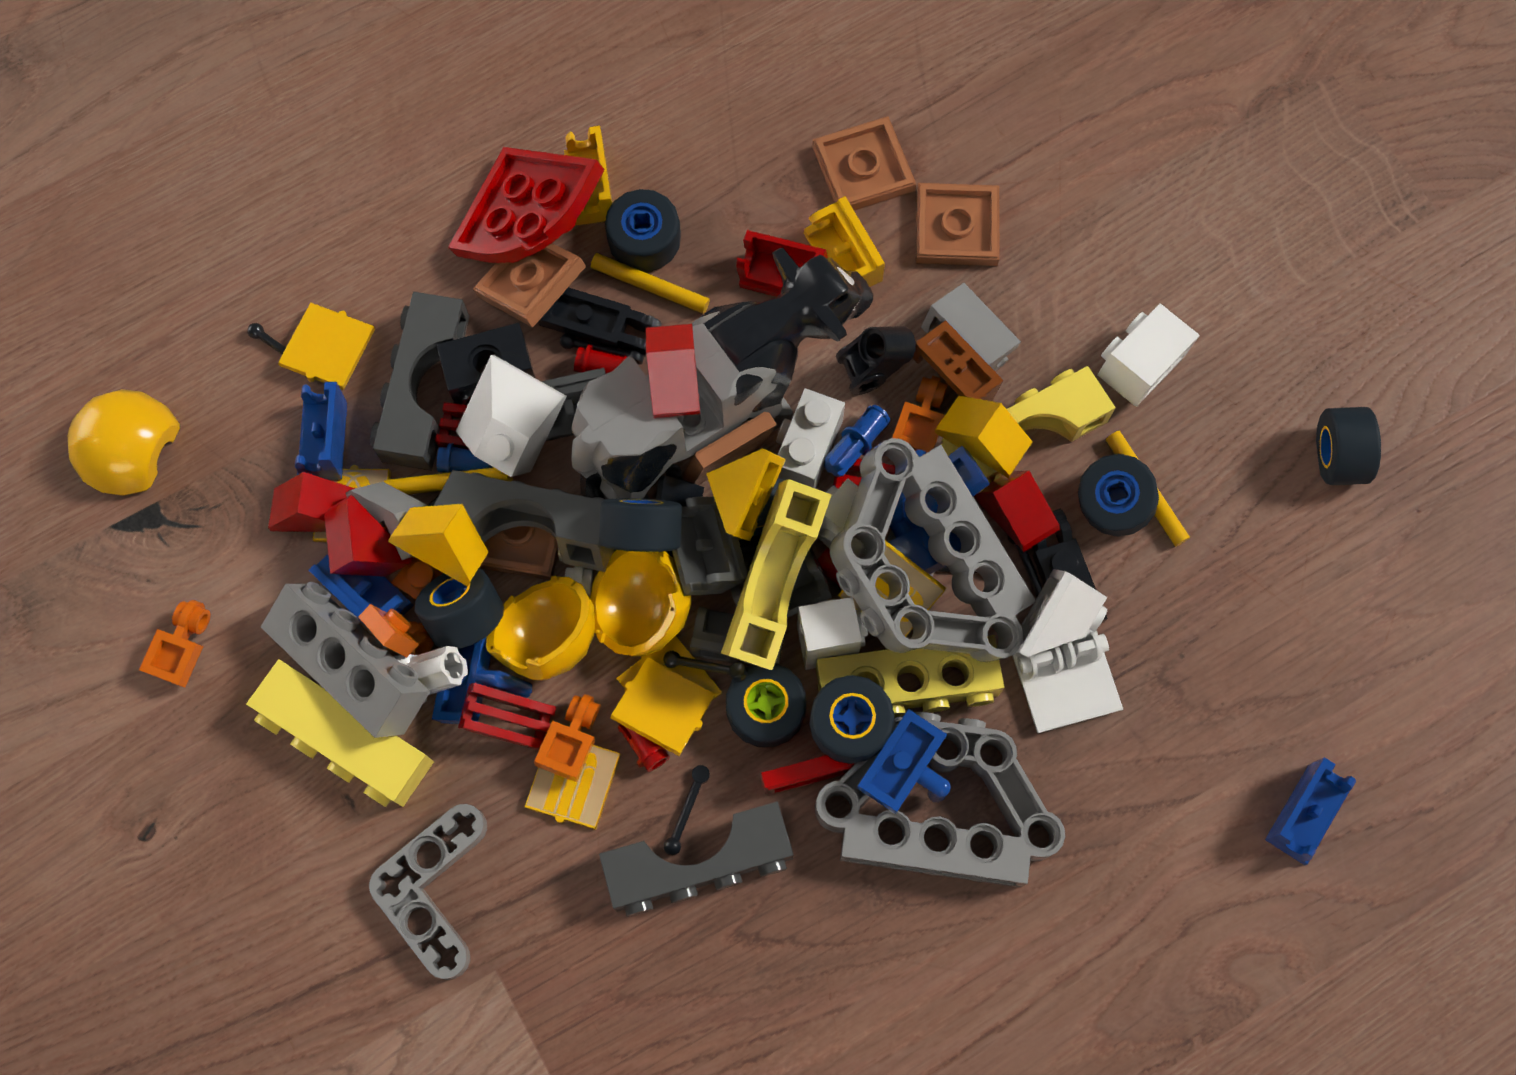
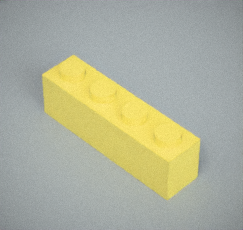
M280 659L277 660L246 703V705L259 712L254 719L255 722L275 735L283 728L295 736L290 745L312 759L317 752L321 753L331 760L327 769L346 782L350 783L352 778L356 776L368 784L363 793L384 807H387L391 800L404 807L434 763L427 755L398 736L374 738L323 687Z

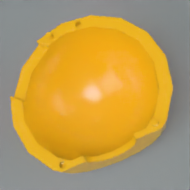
M121 389L96 396L84 405L70 424L67 435L69 459L82 481L101 493L124 496L146 491L152 486L158 474L157 461L162 448L167 442H174L180 430V424L167 406L143 392Z
M616 550L612 554L605 572L598 571L590 594V600L594 606V633L599 642L604 643L616 654L643 656L664 648L684 628L691 605V595L684 596L675 559L666 551L640 552Z
M551 576V580L533 585L518 596L514 597L511 595L504 603L502 619L498 626L487 636L486 649L507 668L529 679L545 681L570 671L587 654L595 631L594 606L581 583L570 577Z

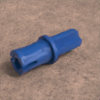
M877 405L868 406L852 427L848 426L842 431V439L825 457V470L832 473L835 477H841L861 455H865L872 449L871 443L890 423V417L887 412Z

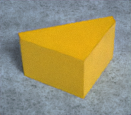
M964 396L957 397L935 429L936 434L957 447L963 446L973 457L1007 478L1010 477L1033 442L1002 403Z
M762 448L706 473L726 533L751 541L758 525L757 519L768 502L786 459Z
M463 504L412 507L388 540L389 543L467 587L488 554V550Z

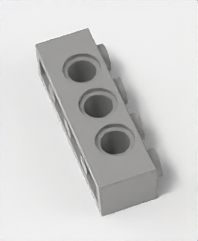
M315 582L285 584L262 623L261 628L374 738L404 735L430 693V690L418 680L416 671L395 659L388 652L389 648L383 646L376 637L371 636L359 625L360 621L356 615L342 609L330 598L331 593L324 586Z

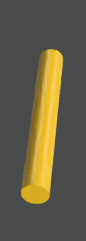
M596 253L591 261V269L702 314L706 312L709 306L710 298L599 253Z
M1120 430L1112 433L1105 439L1114 454L1128 455L1138 459ZM1158 489L1159 501L1155 517L1174 546L1177 547L1190 539V536Z
M494 467L460 471L470 474L480 473L490 478L513 481V477ZM451 472L384 480V482L407 495L442 491Z

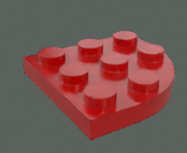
M503 147L448 248L457 257L489 263H515L541 251L561 235L568 233L574 228L577 218L582 213L605 169L597 159Z

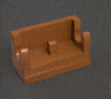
M946 320L916 341V350L912 359L917 364L924 358L959 396L993 401L1004 380Z

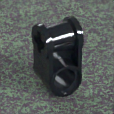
M905 326L869 327L850 344L841 348L836 353V359L839 364H844L851 381L849 386L853 395H862L882 386L888 377L913 358L916 350L915 337L911 330Z

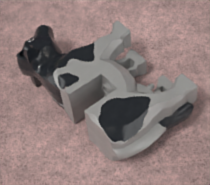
M783 248L772 252L773 259L783 281L782 290L776 298L761 303L748 301L717 306L691 323L693 327L701 414L653 418L649 375L646 376L631 355L612 372L589 381L580 394L571 427L572 433L576 437L572 443V467L580 473L581 495L589 498L600 497L606 500L619 498L650 499L646 493L673 463L693 456L697 451L736 429L747 419L750 421L763 412H769L777 424L773 431L782 425L785 418L791 420L793 418V411L783 396L792 380L798 358L799 343L806 337L817 339L831 338L835 341H840L844 338L847 332L843 324L850 319L862 315L873 301V293L866 280L857 271H846L831 257L826 258L825 256L818 255L799 268Z

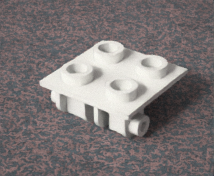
M1088 630L1083 638L1026 657L1017 651L1013 655L1037 733L1123 710L1104 652L1109 651L1108 641L1104 634L1098 635L1097 630L1095 632Z

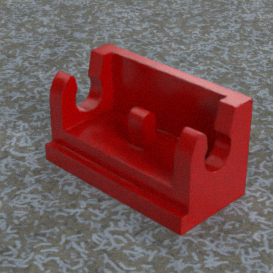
M747 230L743 239L744 248L746 249L745 258H737L736 264L740 278L739 286L740 288L777 297L782 290L783 281L773 259L772 252L783 248L796 265L801 268L807 261L818 255L828 258L826 249Z

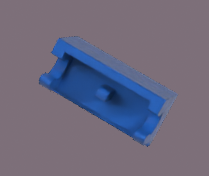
M324 382V394L313 393L310 386L303 385L301 389L303 411L299 455L295 459L297 475L306 472L327 480H342L347 401L337 382Z
M328 554L317 565L314 564L308 570L357 617L369 604L376 606L386 613L392 608L402 616L414 606L385 577L330 574Z
M1325 757L1308 765L1265 838L1267 842L1303 865H1308L1309 861L1313 858L1329 826L1356 783V779L1352 776L1343 778L1332 772L1336 764Z

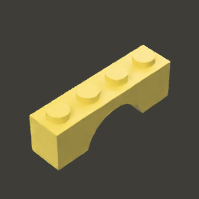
M1086 366L1077 372H1074L1073 369L1062 372L1051 381V386L1040 392L1036 388L1026 391L1015 400V405L1007 410L1024 431L1030 429L1051 430L1073 442L1106 424L1116 407L1089 366ZM944 438L941 440V445L948 456L959 448ZM973 457L989 483L1002 476L999 472Z
M790 479L779 482L721 654L764 669L773 670L787 629V612L798 573L810 547L818 537L832 494Z

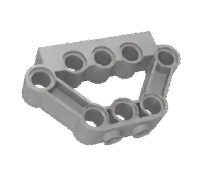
M891 438L868 451L860 463L862 479L843 531L833 538L830 545V557L838 571L836 573L837 581L842 590L848 596H853L862 610L860 617L867 631L871 635L877 636L887 649L897 653L920 648L970 654L972 658L980 662H991L1015 655L1023 642V630L1015 615L1035 603L1036 600L942 445L919 457L908 442L902 439ZM882 456H886L894 462V475L886 472L883 468ZM901 492L906 498L905 512L912 523L919 527H924L930 537L928 540L930 555L936 562L947 565L953 575L952 589L954 595L960 601L970 604L977 616L929 611L920 605H915L908 594L910 591V581L907 574L900 567L891 565L884 555L885 537ZM926 494L933 496L938 504L937 513L930 511L925 503ZM950 532L956 534L960 539V552L955 551L951 547L949 542ZM853 538L860 540L864 544L866 549L864 559L858 558L853 553L851 548ZM975 571L983 577V592L974 585L973 574ZM877 577L887 582L889 586L888 599L882 598L877 593L875 588ZM902 617L907 618L912 623L913 635L911 639L906 638L900 630ZM989 627L997 632L999 642L997 648L993 647L987 638Z
M915 712L948 734L945 739L951 740L956 745L958 751L957 757L952 760L943 759L935 753L928 765L941 773L951 772L959 766L971 768L984 781L1015 836L1003 835L998 828L988 823L977 824L969 830L959 829L949 819L941 816L931 817L923 823L911 822L900 811H897L895 814L890 810L879 813L878 816L859 814V810L871 797L857 789V786L878 754L868 761L856 763L839 781H833L825 785L818 794L815 804V816L825 829L836 833H843L840 861L1023 887L1028 884L1030 861H1042L1054 855L1063 846L1065 840V828L1061 820L1053 813L1047 811L1016 759L1017 748L1013 739L1005 732L985 728L986 722L977 719L962 718L959 719L958 724L940 722L941 716L934 713ZM903 717L894 718L892 733ZM986 745L996 747L1002 754L1001 765H987L980 756L981 747ZM833 796H842L848 800L851 812L844 818L832 817L826 810V801ZM890 821L896 823L902 830L901 842L896 845L884 843L878 835L880 824ZM1037 824L1046 829L1049 834V842L1046 848L1036 847L1030 842L1028 838L1030 825ZM937 828L945 833L948 844L944 851L936 852L927 847L924 841L926 830ZM983 835L991 841L993 852L989 858L982 859L972 852L970 847L972 836Z

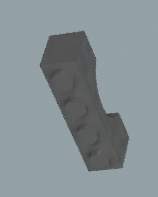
M413 291L410 306L405 305L402 310L400 320L401 329L403 330L400 344H395L391 352L390 363L393 372L390 383L386 382L383 385L380 397L381 407L383 408L380 422L373 424L370 435L371 447H373L382 463L432 471L438 448L435 439L436 435L440 432V428L434 417L419 407L417 399L418 387L428 369L440 361L437 344L465 337L470 316L462 299Z
M452 470L434 506L463 504L483 543L495 534L512 527H536L549 532L556 538L563 563L605 572L614 552V549L605 548L599 544L601 502L606 500L600 497L589 498L569 494L560 489L549 490L529 486L520 481L510 482L486 477L480 473L470 474Z
M778 801L733 814L731 832L724 846L713 857L699 864L677 865L667 862L657 856L645 841L603 852L599 856L613 909L617 912L625 910L626 916L630 917L653 910L652 901L670 896L671 903H678L697 897L696 888L714 883L716 890H721L738 885L743 882L742 874L759 870L760 877L782 872L787 869L785 862L793 860L794 854Z

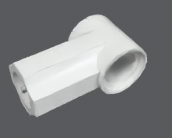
M445 646L420 655L410 654L407 658L402 655L393 656L400 663L416 671L418 680L430 690L429 695L461 685L464 676L468 675L467 661L461 656L457 647Z

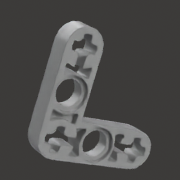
M459 804L448 810L377 868L369 882V891L373 899L427 970L435 977L446 980L456 979L468 969L470 951L460 935L425 892L424 888L485 837L487 820L484 814L476 807L468 804ZM463 815L467 819L475 816L476 820L471 825L474 833L469 837L464 833L455 836L451 842L456 844L457 848L451 852L448 844L438 837L437 833L443 829L444 833L450 836L459 827L456 821L459 816ZM426 843H436L441 850L440 861L432 868H422L417 862L418 850ZM406 859L409 867L419 874L421 878L415 882L414 878L408 875L398 884V888L401 891L398 896L390 893L383 895L382 891L387 886L383 879L387 875L398 878L405 873L407 869L402 867L401 863ZM418 908L427 909L432 916L430 929L422 935H414L408 928L409 915ZM442 928L446 935L437 939L446 949L452 950L457 948L459 951L454 957L457 963L454 969L448 966L438 967L437 963L442 957L435 946L429 945L426 951L422 948V944L434 939Z

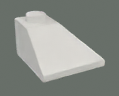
M491 355L456 432L475 457L506 475L513 477L531 472L567 396L499 357Z
M1053 569L1036 602L1021 625L1023 642L1018 652L1029 657L1083 638L1088 630L1095 632L1107 613V608L1103 607L1107 597L1070 573Z

